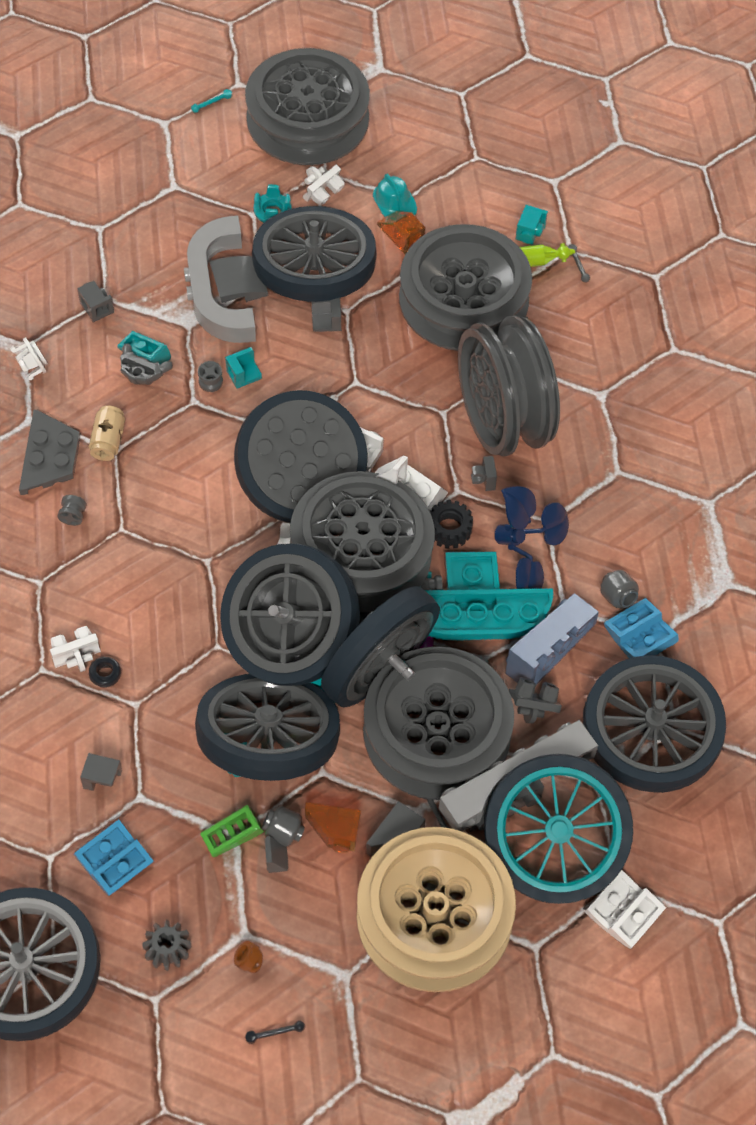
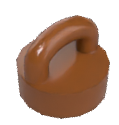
M245 941L237 948L234 955L236 967L243 971L256 973L262 966L263 955L258 945L251 941Z

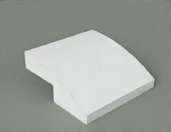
M621 870L618 876L594 898L584 912L612 937L631 949L666 907L647 888L641 889Z

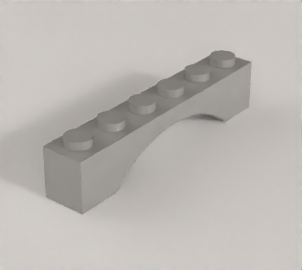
M580 720L573 724L570 722L566 723L555 734L549 737L548 735L542 736L530 748L517 750L510 759L505 762L498 761L494 763L487 772L466 780L462 786L447 789L440 797L439 809L452 829L463 832L481 821L484 810L498 784L510 771L520 764L549 754H567L590 760L595 757L598 745Z

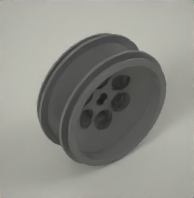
M516 315L503 319L497 336L484 323L473 324L470 329L465 330L460 338L458 348L460 386L470 423L482 446L489 453L503 457L510 456L515 452L519 436L532 448L544 447L555 438L558 431L560 398L553 362L539 330L529 319Z

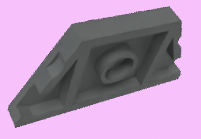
M33 410L19 486L20 495H26L28 490L42 486L44 489L53 486L57 482L74 479L80 443L79 431L38 410Z

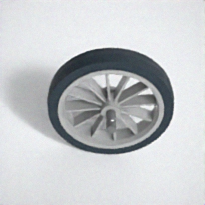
M15 888L0 892V921L17 915L19 942L11 944L0 929L1 938L12 951L10 954L0 951V958L6 960L5 962H0V971H4L0 974V985L12 977L0 1001V1039L29 1041L59 1031L83 1011L97 985L100 970V950L92 925L82 911L70 900L45 889ZM22 914L42 915L28 946L24 947ZM49 918L64 927L63 930L35 949ZM69 935L74 939L77 951L42 956ZM77 960L73 979L39 966ZM39 973L69 986L54 1002L36 976ZM33 980L50 1005L36 1012L29 1013L27 982ZM18 981L22 982L24 1014L3 1013Z

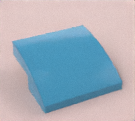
M646 598L604 622L605 628L628 658L655 656L679 641L678 634L662 620V612Z
M119 819L74 853L79 863L108 896L154 862L139 841L132 837Z

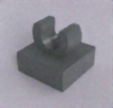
M483 457L482 466H472V484L484 482L485 491H493L496 489L497 482L494 457Z

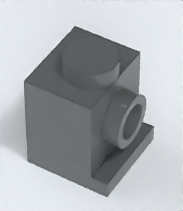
M95 281L85 283L77 288L80 304L93 322L114 313L112 297L107 295L103 287L99 288Z

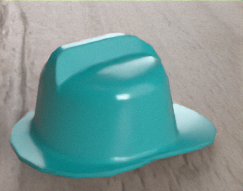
M388 173L385 174L384 179L379 182L373 191L374 201L387 220L400 224L409 222L417 213L416 201L402 178L389 176Z

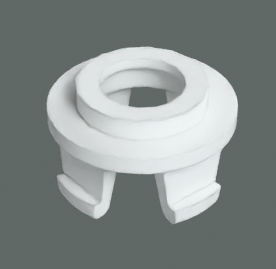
M25 337L22 343L15 347L14 345L11 346L10 350L14 353L27 347L15 358L24 372L37 367L27 375L29 380H33V377L37 374L47 372L44 366L48 363L34 340L28 342Z

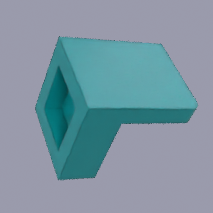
M252 347L225 357L226 372L236 389L262 379V374L254 362Z

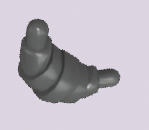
M124 344L122 347L120 371L135 385H151L162 377L163 373L173 368V364L170 361L159 364V362L153 363L145 358L136 356L132 352L130 344Z

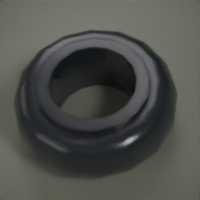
M101 657L92 662L88 675L96 686L107 688L119 681L122 669L115 659ZM102 668H110L113 670L112 673L106 677H102L97 674L99 670Z

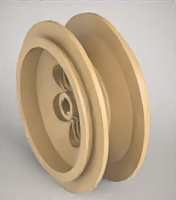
M427 827L405 832L383 845L371 858L362 874L357 897V925L360 939L374 964L388 977L404 986L427 992H445L463 988L485 976L493 969L505 952L510 939L516 910L514 886L508 870L497 854L472 835L444 827ZM432 883L437 888L433 891H428L423 885ZM457 892L463 896V899L453 900L449 895ZM404 900H411L416 905L406 908L401 903ZM464 919L469 925L459 927L455 924V921ZM414 926L421 932L417 935H411L406 929ZM437 936H442L447 940V943L439 945L433 939Z

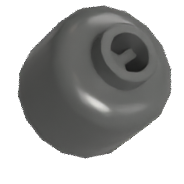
M616 570L604 576L600 591L602 596L615 608H627L636 602L639 586L628 573L623 570Z
M278 806L275 810H269L262 829L265 830V837L271 836L278 843L287 847L294 840L299 842L305 826L301 825L302 817L299 813L284 806Z

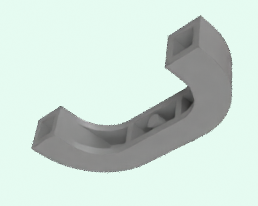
M228 216L205 224L191 238L187 250L188 267L184 268L185 282H190L191 285L186 286L188 301L193 300L197 321L212 336L234 343L255 342L256 332L253 309L234 310L224 308L215 302L211 293L208 272L210 259L221 251L242 248L239 217Z

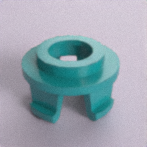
M268 185L266 194L260 196L259 193H256L254 196V214L258 220L265 223L268 219L278 214L277 209L267 208L275 206L281 212L292 209L291 197L289 194H286V197L281 195L279 185Z

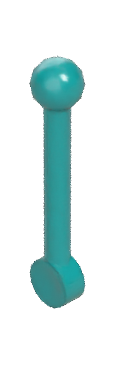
M226 89L223 91V94L199 105L193 104L191 110L197 113L201 108L223 98L230 99L232 91Z

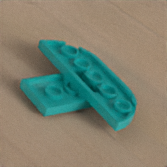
M445 552L447 590H425L440 606L439 617L429 636L443 640L513 639L524 636L548 616L553 601V588L500 589L496 552Z

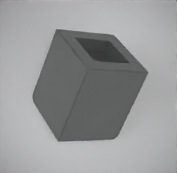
M340 298L322 302H311L314 332L342 331Z
M88 753L80 776L83 789L94 791L96 783L109 787L113 786L116 776H121L120 760Z

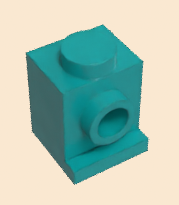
M526 205L517 224L515 240L533 245L536 236L540 237L543 229L546 227L548 211Z

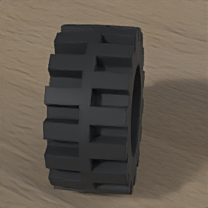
M446 500V504L441 501L438 503V507L436 505L432 507L430 514L435 529L434 542L437 541V546L441 547L443 544L446 549H449L450 546H453L454 549L458 548V544L463 546L472 534L473 516H471L472 512L470 509L467 510L465 504L460 506L459 501L456 500L455 503H451V500ZM446 519H454L461 526L454 530H448L439 523Z

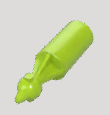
M561 243L557 250L542 244L520 247L527 257L530 267L544 266L556 257L561 259L562 262H567L566 259L575 253V250L569 249L565 246V243Z

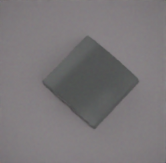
M233 256L210 261L221 303L245 297L246 302L269 296L266 286L260 281L255 272L252 256Z

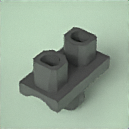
M520 678L516 689H509L511 698L514 699V704L519 706L517 713L524 715L526 723L533 724L537 717L543 718L545 711L560 713L562 705L557 701L559 688L555 684L544 682L540 694L534 693L536 687L534 681Z

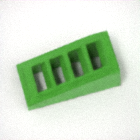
M246 805L200 834L212 857L215 858L257 837L264 830L254 811ZM247 819L251 825V827L248 829L243 823V820ZM237 824L239 829L241 830V833L238 835L236 834L233 828V825ZM224 829H227L231 836V839L228 841L222 832ZM217 834L222 843L220 846L216 845L212 835Z

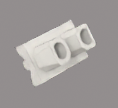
M337 164L326 173L323 167L317 169L311 166L306 170L308 177L305 179V183L307 185L311 184L307 188L308 192L303 195L306 202L312 199L319 206H322L330 198V195L324 188L328 186L334 194L343 189L345 182L338 175L341 169Z
M87 626L74 631L75 641L67 643L64 635L51 638L52 649H50L55 668L67 665L69 669L78 665L80 672L86 671L84 663L93 660L92 655L101 652L96 633L92 634Z

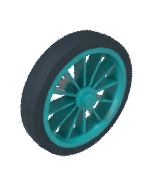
M549 754L520 764L510 771L498 784L486 810L484 823L486 845L497 854L505 865L512 879L514 889L532 899L546 903H572L599 893L618 876L631 850L633 818L623 790L604 769L581 757L567 754ZM555 775L570 776L578 779L563 815H559ZM551 776L555 808V816L553 817L529 787L530 783ZM581 781H584L594 788L600 796L568 819L566 817ZM527 787L550 818L548 821H544L511 806L521 790ZM600 800H604L611 821L572 824L573 820ZM511 809L543 823L545 828L506 832L508 811ZM612 826L608 848L573 833L574 829ZM546 833L545 837L514 858L509 849L506 836ZM571 837L606 851L604 857L594 869L591 870L571 844L569 841ZM549 839L551 843L537 875L534 876L526 871L518 861ZM565 842L569 844L589 871L584 876L570 881L566 880L562 843ZM555 843L559 844L562 882L548 881L540 878Z

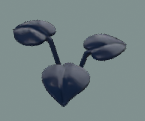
M521 486L504 488L501 491L505 499L509 524L497 526L494 534L495 540L500 545H508V550H514L526 557L521 558L517 564L516 589H542L544 571L541 563L533 561L532 555L516 546L524 542L526 534L543 532L546 544L554 546L563 542L569 529L567 511L559 503H549L542 512L541 521L543 528L525 529L531 523L530 517L536 512V499L533 492Z

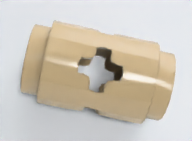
M102 406L96 413L89 449L91 456L98 460H112L118 453L125 423L124 413L119 408Z

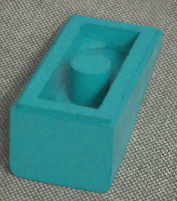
M135 331L130 332L117 345L118 349L122 351L124 344H130L132 352L136 356L145 358L153 363L159 362V364H162L171 359L167 345Z

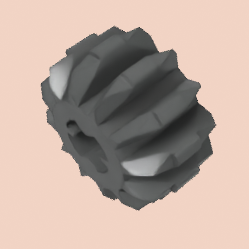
M168 920L164 922V927L162 928L155 923L153 925L155 932L146 931L145 937L147 941L142 943L143 950L147 951L145 953L146 960H153L152 964L155 968H158L163 963L166 971L169 970L171 963H174L179 968L181 966L179 958L187 960L189 954L186 950L192 948L191 941L187 940L189 937L188 931H181V924L178 922L172 928ZM167 942L168 945L172 946L167 949V947L165 945L162 946V944Z

